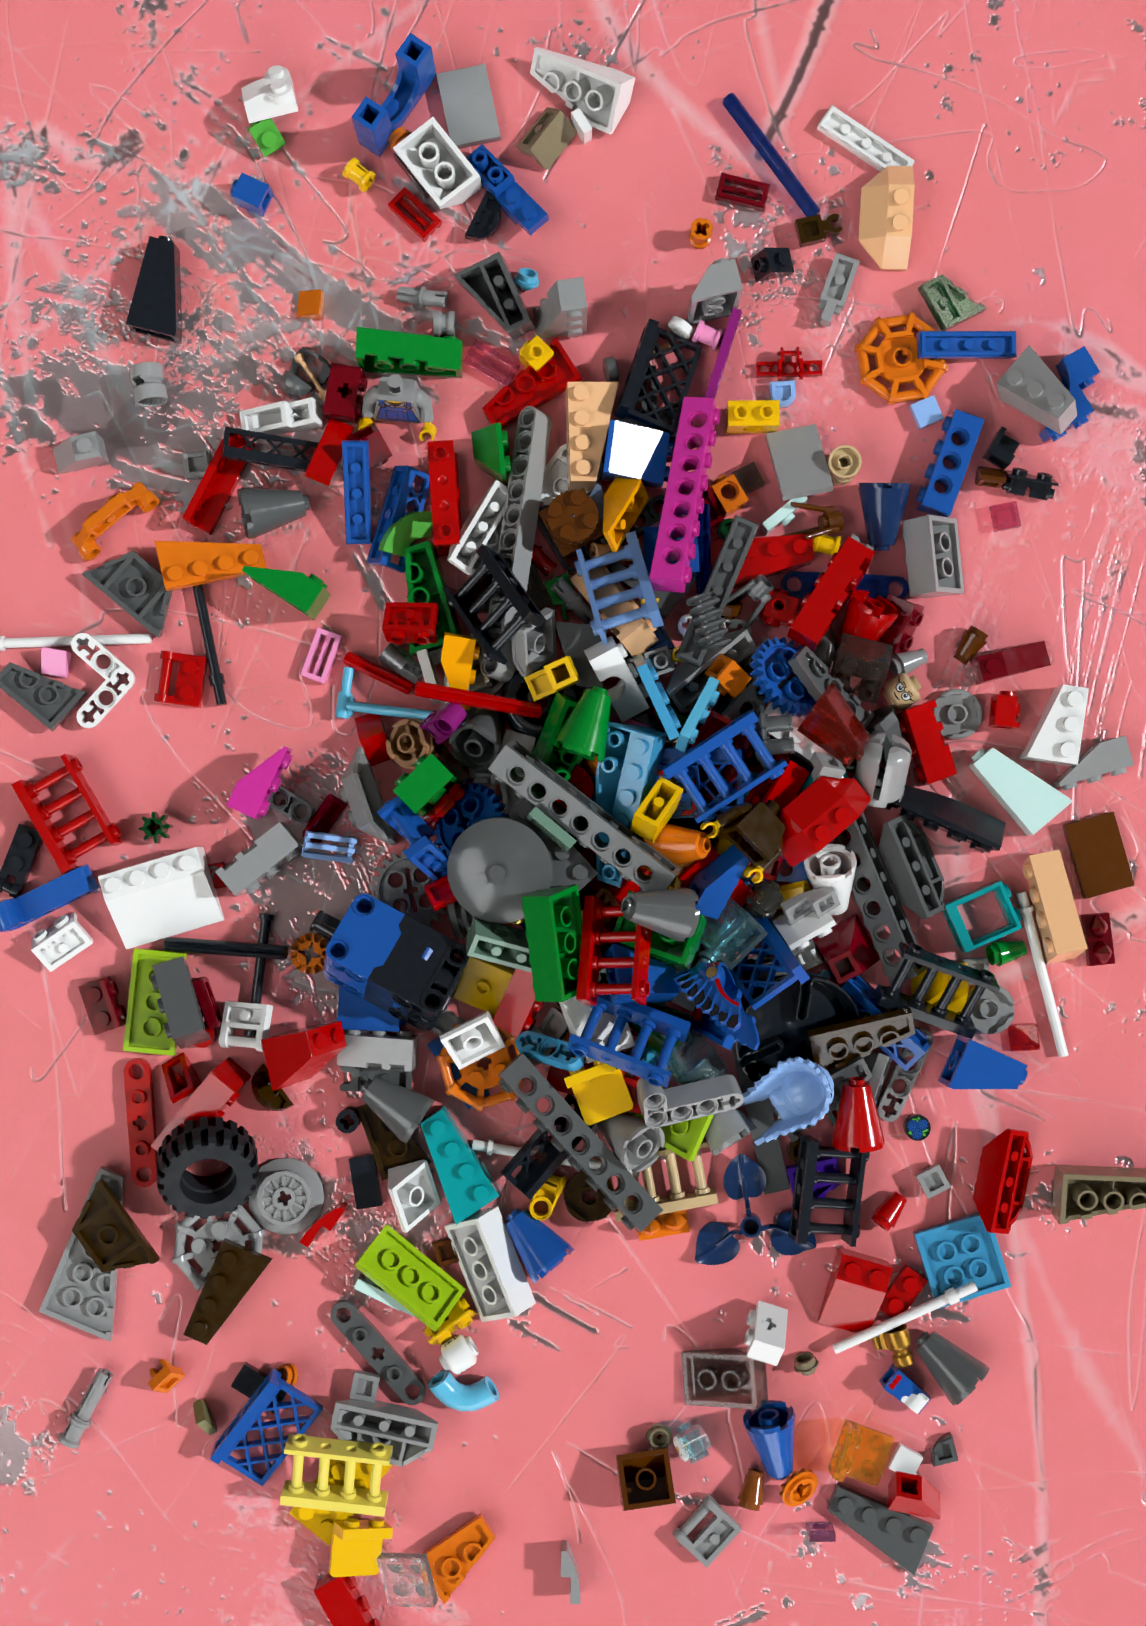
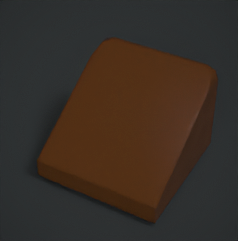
M978 466L975 484L1000 488L1007 478L1001 469Z

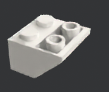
M783 911L769 919L789 949H796V951L807 947L810 944V939L816 936L822 938L833 931L831 927L836 925L829 912L820 918L812 912L792 926L787 921Z

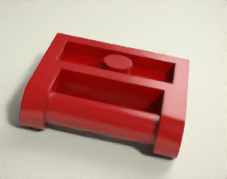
M161 651L160 659H162L158 693H155L154 701L201 708L208 662L207 657ZM173 661L179 662L175 696L168 695Z

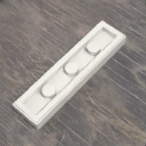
M831 105L817 126V130L880 172L887 166H913L915 160L833 105Z

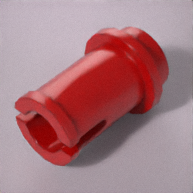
M534 544L531 561L545 576H548L557 564L541 550L542 546L538 547Z

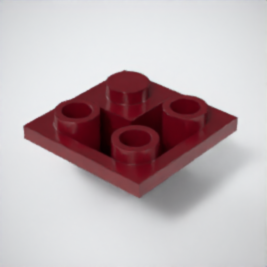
M857 914L831 927L833 931L822 938L818 936L812 938L833 981L837 984H841L861 974L880 960Z

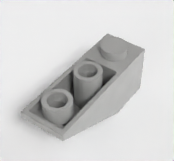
M1126 736L1093 744L1079 757L1078 765L1070 766L1052 786H1061L1062 790L1078 787L1077 781L1086 779L1087 783L1102 780L1101 775L1108 772L1111 773V776L1126 773V767L1134 765Z

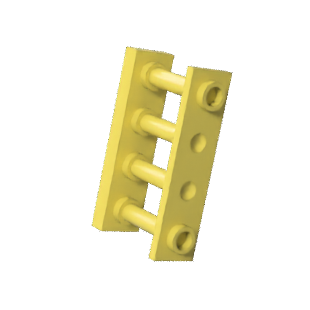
M289 1434L284 1454L293 1455L292 1480H285L280 1497V1505L384 1517L389 1491L380 1490L382 1465L389 1466L393 1446L379 1442L366 1443L306 1436L305 1434ZM304 1456L320 1458L318 1483L302 1481ZM330 1459L346 1461L344 1486L328 1484ZM356 1462L372 1464L370 1489L354 1487Z

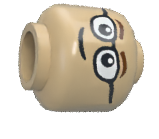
M900 673L884 684L885 690L882 694L889 705H893L898 710H904L919 701L920 694L918 690L922 687L914 675L909 678L906 673Z

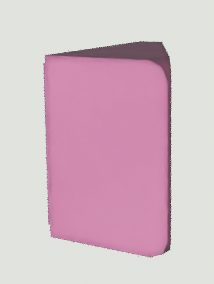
M42 647L41 673L67 678L72 653Z

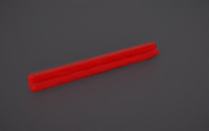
M417 681L414 687V694L418 697L537 719L542 714V706L538 703Z

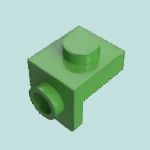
M271 118L250 123L251 125L246 127L264 157L286 144Z

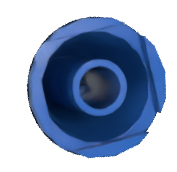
M517 1208L507 1217L509 1222L506 1224V1228L534 1283L539 1280L538 1275L542 1279L564 1260L563 1258L567 1253L570 1255L574 1251L568 1242L543 1222L533 1218L528 1210L520 1211Z
M771 1400L757 1404L758 1408L752 1412L750 1408L746 1410L743 1415L744 1427L767 1474L772 1478L782 1480L787 1478L793 1471L794 1410L792 1406L790 1408L786 1407V1403L783 1401Z

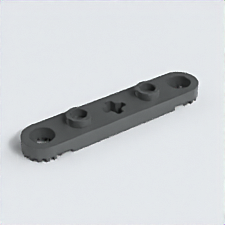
M349 1300L338 1301L331 1310V1320L404 1403L408 1405L419 1404L426 1393L423 1380L417 1376L409 1364L367 1317L359 1311L353 1302ZM342 1307L348 1308L351 1312L350 1319L340 1320L337 1315L338 1309ZM373 1347H376L377 1349L381 1347L384 1348V1351L382 1353L384 1357H381L379 1355L374 1357ZM411 1384L418 1386L420 1389V1394L413 1398L409 1397L406 1393V1387Z

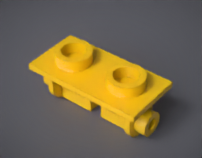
M466 1298L457 1301L448 1314L449 1319H445L438 1330L434 1332L428 1326L423 1329L427 1337L432 1336L428 1340L429 1344L443 1345L453 1337L451 1334L458 1328L460 1330L464 1329L473 1322L472 1318L478 1313L467 1309L470 1307V1304Z

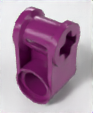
M448 702L438 710L431 712L421 722L419 727L422 730L426 729L436 739L435 743L439 745L452 736L465 719L466 712L461 705Z

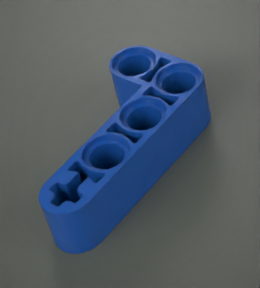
M89 865L74 869L15 899H7L0 902V932L18 929L99 889Z

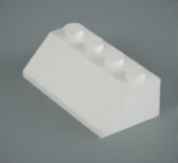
M498 1206L475 1212L457 1225L453 1221L444 1226L448 1237L452 1240L453 1250L455 1248L460 1260L458 1263L482 1322L516 1317L536 1304Z

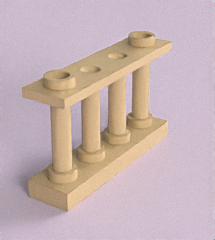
M703 1138L695 1159L692 1161L697 1186L694 1189L695 1192L685 1194L681 1190L675 1153L665 1147H659L656 1154L658 1156L665 1155L671 1187L670 1197L659 1198L656 1195L651 1166L641 1171L645 1190L663 1209L660 1214L719 1204L715 1189H710L706 1184L700 1151L701 1148L708 1147L706 1138ZM630 1196L624 1202L627 1210L632 1209L636 1204L634 1200H631ZM616 1209V1222H621L620 1219L623 1215Z

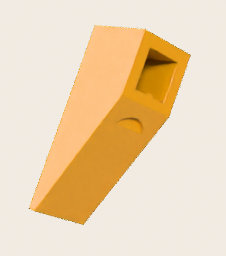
M444 633L441 663L449 686L452 688L468 690L469 685H474L476 670L472 669L473 659L478 660L480 645L476 644L474 636ZM459 704L464 710L470 711L471 706Z

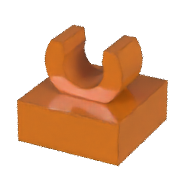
M161 1359L162 1369L160 1371L155 1368L150 1369V1375L153 1378L148 1384L152 1391L168 1393L186 1375L180 1367L172 1366L169 1360Z

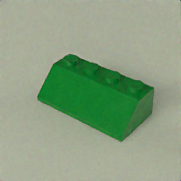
M578 884L536 890L522 896V910L526 925L525 934L528 940L529 963L533 977L532 986L536 1001L564 1002L577 994L583 924Z

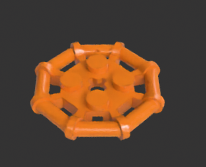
M913 312L907 315L887 318L877 317L860 343L855 345L854 351L857 353L861 376L859 382L862 386H867L885 399L889 405L897 402L928 398L930 391L948 370L945 359H917V338L911 332L912 328H915L917 331L936 330L916 317ZM905 325V331L890 332L889 328ZM881 333L884 337L882 343L878 348L872 346L871 344L874 339ZM898 352H902L903 356H908L904 364L896 361L895 358L898 356ZM868 355H874L877 369L871 372ZM925 368L932 370V373L923 384L919 378ZM880 375L884 381L892 383L890 390L876 381L875 378ZM913 383L915 388L913 390L897 392L901 384Z
M497 1025L495 1026L498 1032L507 1036L504 1040L506 1047L486 1056V1059H491L487 1069H483L482 1066L478 1067L477 1062L480 1061L478 1060L460 1069L461 1077L454 1081L450 1063L455 1062L446 1048L443 1046L439 1055H436V1061L439 1062L446 1087L445 1093L476 1108V1111H482L484 1108L516 1099L512 1092L507 1094L498 1084L501 1079L497 1074L511 1062L507 1050L508 1046L514 1044L517 1056L520 1052L515 1044L516 1037ZM523 1078V1079L520 1080V1082H519V1088H520V1086H521V1084H522V1082L524 1081L525 1078ZM466 1082L476 1087L478 1091L476 1096L460 1087ZM499 1085L503 1091L484 1097V1090Z

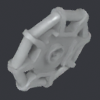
M238 1205V1209L231 1213L229 1219L218 1220L214 1216H208V1219H206L207 1223L198 1230L191 1225L200 1219V1216H194V1218L186 1216L183 1220L177 1221L174 1226L176 1237L172 1262L181 1269L197 1291L203 1289L206 1278L218 1254V1251H215L213 1248L214 1240L220 1242L226 1238L245 1246L247 1240H253L252 1250L262 1254L265 1230L260 1228L241 1205ZM239 1218L250 1232L245 1234L235 1223L236 1219ZM186 1234L193 1236L192 1251L185 1252ZM194 1258L203 1268L200 1275L187 1260Z

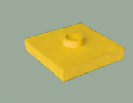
M469 957L453 998L483 1011L488 1010L490 1014L495 1015L515 970L501 964Z

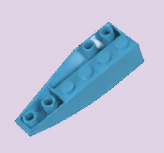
M609 722L605 758L603 763L598 762L596 770V804L627 828L631 829L634 813L656 783L667 734L643 726ZM599 832V837L603 842L610 841L607 834ZM620 849V854L624 858H631L628 850ZM596 853L597 880L621 888L625 879L619 874V870L611 864L607 865L602 862Z

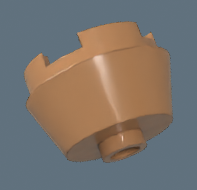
M406 718L396 722L392 726L394 729L391 732L390 739H386V749L389 757L406 769H415L414 763L422 755L429 756L431 753L435 755L436 748L438 747L435 743L436 739L426 729L422 730L419 727L422 720L417 718Z

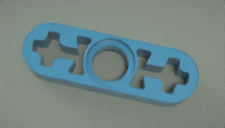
M533 1031L522 1032L516 1038L515 1044L520 1054L523 1053L529 1059L567 1071H577L585 1063V1057L576 1055V1058H573L575 1054L568 1049L569 1042ZM556 1047V1051L553 1054L544 1055V1051L547 1048Z

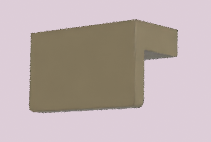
M547 107L516 147L522 154L533 156L544 170H549L577 134V130L561 110Z

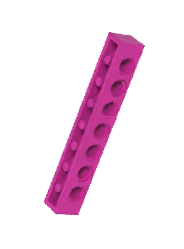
M684 397L650 573V581L654 591L685 593L686 583L691 581L692 569L689 565L690 560H694L696 554V545L693 543L695 536L698 537L700 532L698 516L704 510L702 494L708 488V475H706L707 468L710 469L712 466V453H710L711 446L716 444V431H714L715 424L720 422V409L716 408L714 398ZM682 537L681 540L675 541L676 538ZM678 560L675 564H669L672 561Z

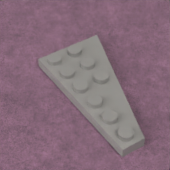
M100 1167L86 1201L89 1200L96 1182L103 1178L123 1206L126 1176L106 1167ZM72 1232L39 1312L110 1342L113 1339L118 1269L101 1272Z

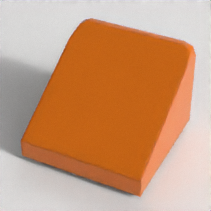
M323 290L299 291L296 316L299 318L322 320L325 298Z

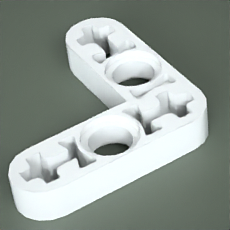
M79 633L71 641L72 650L106 679L77 712V722L84 728H92L97 726L135 684L136 677L130 668L93 636L87 633ZM88 638V646L93 650L97 646L100 648L99 651L93 654L91 660L87 658V656L91 655L88 650L82 649L80 651L78 649L80 646L79 639L85 640ZM102 654L109 656L111 664L107 669L98 667L96 663L98 656ZM119 673H128L127 679L129 684H121L117 689L122 692L118 695L117 691L108 686V684L111 682L112 685H115L119 681L117 676ZM104 690L110 691L113 694V701L109 705H104L99 700V695ZM93 700L99 708L105 710L102 714L100 710L96 711L93 715L94 722H84L85 715L83 712H90L95 708V706L91 705Z

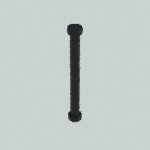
M259 913L258 918L261 921L258 944H268L271 920H274V915ZM256 958L251 1003L261 1004L266 958ZM245 1030L244 1036L256 1037L257 1030Z

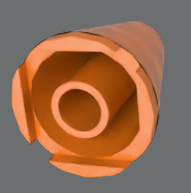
M669 823L665 825L654 843L639 836L677 866L703 859L711 850V841L706 837L705 832ZM641 866V868H646L647 872H652L648 866Z

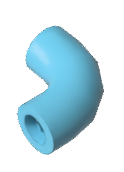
M443 1369L436 1373L428 1383V1388L445 1406L458 1411H477L499 1400L497 1387L488 1376L474 1384L464 1385L459 1383L449 1370L445 1371Z

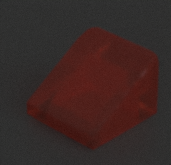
M1037 1024L1009 1025L1007 1029L1010 1051L1040 1050Z

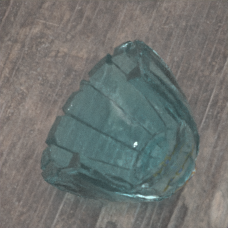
M692 1028L689 1029L685 1043L680 1042L677 1047L673 1048L672 1055L667 1063L668 1071L672 1072L671 1077L681 1085L727 1074L725 1065L710 1043H706V1039L700 1033L698 1034Z

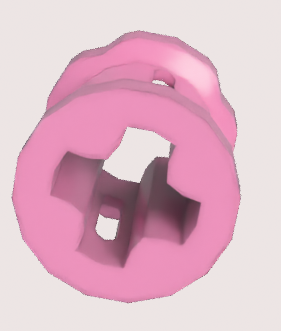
M700 320L692 341L702 342L711 346V349L716 351L724 329H715L706 325L705 321Z

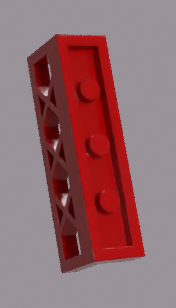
M230 434L228 446L242 448L246 445L241 436ZM223 438L182 517L188 524L212 535L248 464L247 462L221 458ZM253 443L252 445L256 449L257 445Z

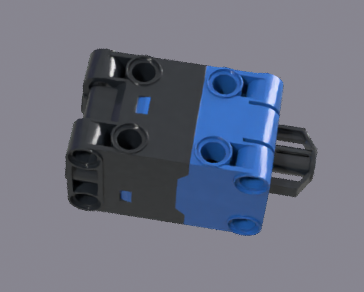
M368 894L356 896L341 921L327 913H323L321 910L310 926L311 932L315 930L319 936L329 941L326 947L323 968L324 976L328 981L422 1031H430L436 1026L456 992L455 989L462 978L470 957L467 956V948L464 945ZM454 954L460 955L463 959V962H461V959ZM421 1017L426 1020H430L433 1018V1020L430 1022L423 1021Z

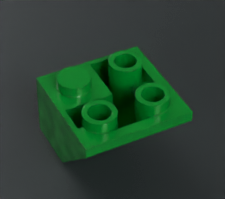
M494 423L471 432L475 464L495 480L497 479L507 486V478H509L511 471L510 456H505V453L509 452L507 430L502 431L501 423Z

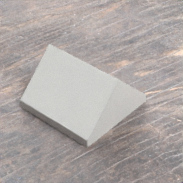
M488 1010L441 1033L439 1036L459 1070L506 1047Z
M423 1159L388 1169V1190L401 1229L407 1233L441 1202L427 1160Z

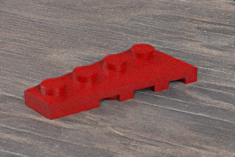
M557 337L550 342L549 346L554 351V356L542 368L535 371L529 365L525 370L522 369L515 376V380L508 386H504L482 408L491 425L501 423V428H504L518 420L520 412L526 406L538 408L564 393L567 382H582L580 373Z

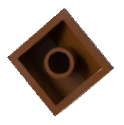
M668 1448L616 1455L622 1511L676 1503Z

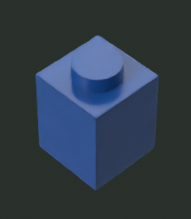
M241 173L239 179H236L232 184L231 197L237 206L258 216H264L274 196L270 186Z

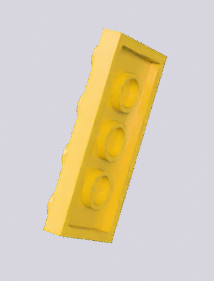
M330 1459L329 1485L344 1486L346 1461ZM356 1462L355 1488L370 1489L372 1464ZM389 1464V1466L382 1465L381 1479L391 1468L392 1464ZM318 1475L312 1483H318ZM294 1506L289 1512L291 1516L328 1545L332 1542L333 1522L344 1521V1519L351 1518L355 1514Z

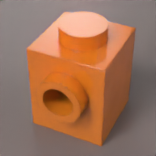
M721 653L704 673L708 678L711 676L719 680L716 691L720 692L722 696L727 693L734 698L745 690L748 682L752 679L733 659Z

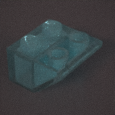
M729 897L726 907L722 910L718 920L707 916L704 917L707 923L700 943L718 962H723L729 970H732L768 933L747 911Z

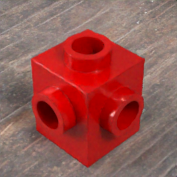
M774 589V591L769 593L772 598L761 610L760 619L765 620V624L778 628L780 625L788 627L787 623L794 612H796L799 599L789 596V592L785 590Z

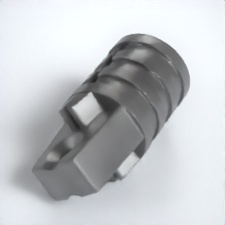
M390 643L379 656V659L390 666L392 670H395L398 675L400 674L414 684L423 677L421 666L397 644Z

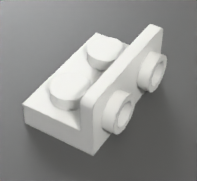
M72 912L68 916L66 914L60 916L54 922V925L47 930L41 929L32 938L31 951L52 972L93 944V939L79 924L75 912Z

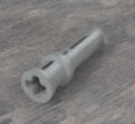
M98 1368L79 1407L69 1415V1423L64 1432L60 1433L57 1438L64 1446L72 1449L79 1448L80 1438L85 1429H88L91 1425L92 1413L113 1378V1373L109 1370Z

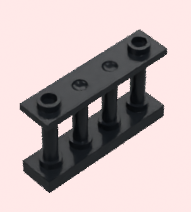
M482 544L476 550L482 561L480 562L481 566L459 590H455L447 585L442 589L448 597L447 602L457 610L481 646L482 655L491 662L497 661L505 665L508 660L500 649L524 624L530 623L540 627L546 619L499 552ZM490 572L493 576V582L470 605L466 597ZM500 589L503 590L505 593L504 600L482 623L477 614ZM513 606L517 610V617L493 640L489 631Z
M900 942L898 946L902 958L905 959L891 986L885 987L878 984L874 995L877 1005L892 1011L910 1007L914 1019L972 1039L976 1033V1028L970 1016L985 989L997 993L1000 990L995 975L988 970H977L928 952L915 943L907 944ZM914 963L927 966L928 969L915 994L909 996L901 993L900 990ZM939 971L951 975L952 977L938 1003L931 1004L923 1000ZM962 980L976 984L961 1012L956 1013L947 1009Z
M801 1134L788 1236L797 1244H807L808 1236L811 1233L842 1235L841 1239L851 1247H856V1239L860 1235L859 1215L866 1162L869 1160L870 1152L859 1153V1148H851V1152H845L834 1147L820 1146V1141L811 1135ZM820 1157L851 1159L849 1174L817 1172V1159ZM817 1182L848 1184L846 1199L814 1197V1185ZM814 1208L845 1209L843 1224L811 1223V1210Z

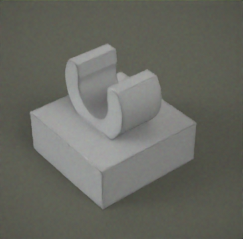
M814 751L810 759L814 766L811 773L814 781L820 776L842 779L846 771L837 755Z

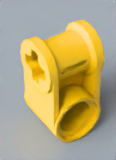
M552 1174L531 1198L529 1209L533 1218L542 1221L550 1217L566 1183V1176L560 1177ZM538 1201H545L548 1204V1209L544 1213H538L534 1209V1204Z

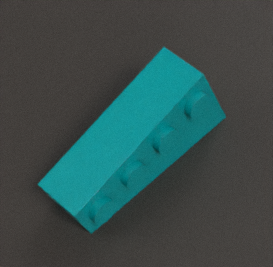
M445 1105L425 1117L420 1125L455 1224L457 1225L499 1197L501 1190L476 1152L472 1150V1146Z

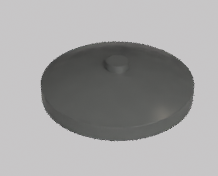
M491 817L471 825L456 839L448 857L447 876L451 891L456 900L470 914L487 922L510 923L525 918L522 910V896L536 890L551 888L554 868L550 850L536 830L517 819Z

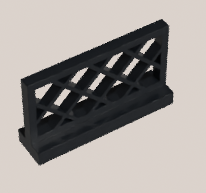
M649 319L641 334L614 416L620 419H624L627 416L673 435L681 415L683 399L687 397L703 346L659 328L658 321ZM658 337L668 340L671 348L661 351L657 343ZM687 348L694 351L693 358L684 360L680 349ZM674 352L679 363L669 366L664 355ZM659 358L664 369L654 372L650 361ZM682 367L687 377L685 380L678 382L672 371ZM667 373L672 385L662 388L657 377ZM652 379L657 390L647 394L642 384ZM675 389L679 396V401L670 403L665 392ZM660 395L665 406L655 410L650 398ZM645 401L650 412L646 414L634 410L635 405ZM668 410L672 418L671 425L662 422L658 414Z

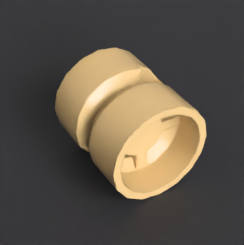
M838 446L826 460L833 485L842 486L850 483L860 470L862 464L861 455L853 446Z

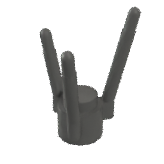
M762 574L751 579L745 586L732 593L727 603L734 599L740 601L747 595L755 601L761 600L744 626L747 631L764 605L772 598L769 593L773 590V586Z

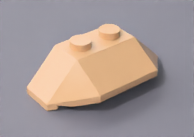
M887 166L861 188L858 241L881 270H907L913 223L915 187L913 166Z

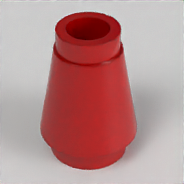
M894 1191L892 1195L873 1211L874 1215L871 1219L881 1228L889 1231L891 1227H895L907 1200L901 1194Z

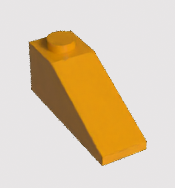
M615 478L604 495L603 534L612 552L618 551L626 537L625 534L629 533L649 500L641 479Z

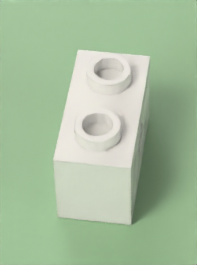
M758 1300L755 1309L749 1310L746 1325H750V1328L747 1330L744 1344L748 1345L746 1357L777 1366L785 1350L788 1309Z

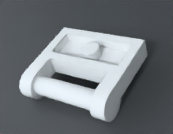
M225 1001L219 1036L220 1047L255 1048L257 1051L264 1052L261 1039L268 1038L273 1006ZM233 1028L257 1030L256 1038L234 1036Z

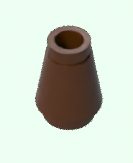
M970 625L968 630H964L953 657L967 665L968 661L987 643L985 640L988 635Z

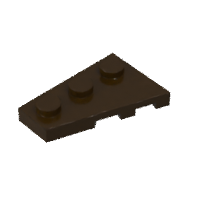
M366 1103L357 1106L382 1181L388 1179V1169L423 1159L427 1160L428 1164L432 1162L412 1136L405 1144L397 1138Z

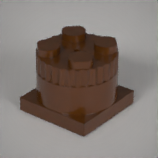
M584 488L561 492L560 495L552 499L549 507L538 512L562 558L604 537L603 522L599 517L598 507L592 498L588 496Z

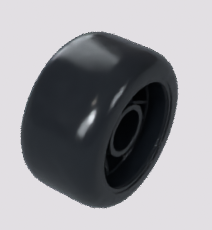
M543 666L540 667L539 669H537V670L534 671L533 673H535V672H537V671H539V670L544 669V667H543ZM517 670L506 683L502 697L533 703V697L527 683ZM576 685L559 691L579 699ZM556 693L544 698L546 700V707L542 709L540 718L503 712L507 723L515 732L535 737L538 741Z

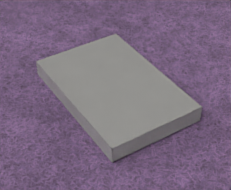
M480 64L436 74L449 137L458 149L501 140L486 65Z
M816 424L766 433V442L782 501L833 491L832 479Z

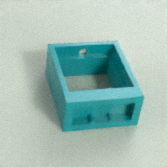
M993 881L944 903L945 910L942 912L960 952L967 953L1022 929L1020 924L1022 916L1017 907L1013 908L1009 899L1012 897V894L1007 884H1003L1002 881ZM993 891L1007 924L971 940L957 906Z

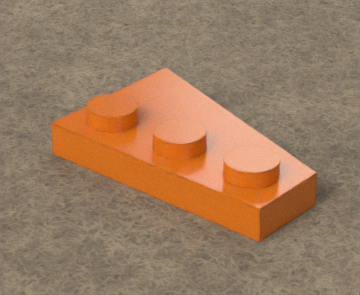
M481 1513L416 1558L417 1564L444 1605L456 1587L465 1579V1575L477 1563L495 1539L494 1532Z

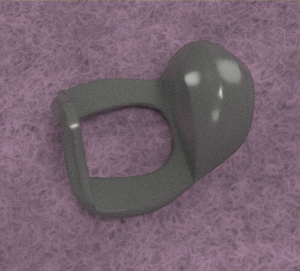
M302 347L297 354L301 353L305 358L311 354L323 363L322 369L316 378L319 384L323 386L329 378L331 364L324 357L316 354L310 347ZM294 357L290 370L285 371L281 377V384L289 393L304 396L316 390L313 382H307L300 377L298 373L300 363H297Z

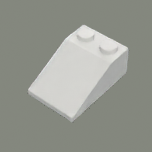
M576 996L564 1002H559L570 1035L572 1033L581 1036L592 1008L576 1000ZM606 1012L602 1013L590 1041L605 1046L617 1019L616 1016ZM626 1022L615 1050L618 1052L635 1044L628 1022ZM587 1056L585 1057V1063L596 1061Z

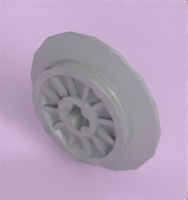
M290 1157L274 1159L259 1169V1180L256 1184V1190L253 1195L249 1196V1208L255 1220L268 1231L281 1235L298 1233L311 1226L319 1216L324 1202L323 1184L316 1171L304 1161ZM283 1191L286 1195H291V1198L288 1200V1203H286L285 1200H280L279 1198L282 1195Z

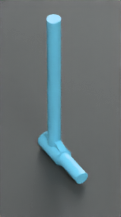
M344 667L335 717L349 719L354 712L424 720L433 712L430 710L355 702L356 699L351 693L354 668Z

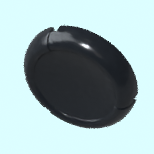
M808 974L810 979L805 983L801 984L797 980L756 1010L747 1001L743 1009L748 1015L754 1016L756 1019L755 1025L759 1033L760 1044L757 1050H753L745 1045H741L738 1041L734 1043L736 1056L744 1073L753 1082H756L761 1077L769 1074L770 1068L777 1067L778 1061H786L789 1057H801L805 1060L808 1058L813 1062L808 1030L860 1018L858 1009L849 994L827 978ZM786 976L781 977V978H778V979L774 980L773 982H779V981H781L782 979H784ZM764 987L754 993L752 998L755 999L760 996L764 991Z

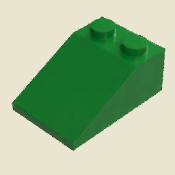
M250 566L242 568V571L252 580L313 620H315L331 596L326 590L328 586L324 584V581L312 573L308 577L301 572Z
M700 914L694 935L691 938L686 937L684 939L685 942L675 941L651 930L650 957L685 970L689 969L707 923L704 916ZM621 916L618 918L613 932L636 931V923ZM617 942L635 950V942Z

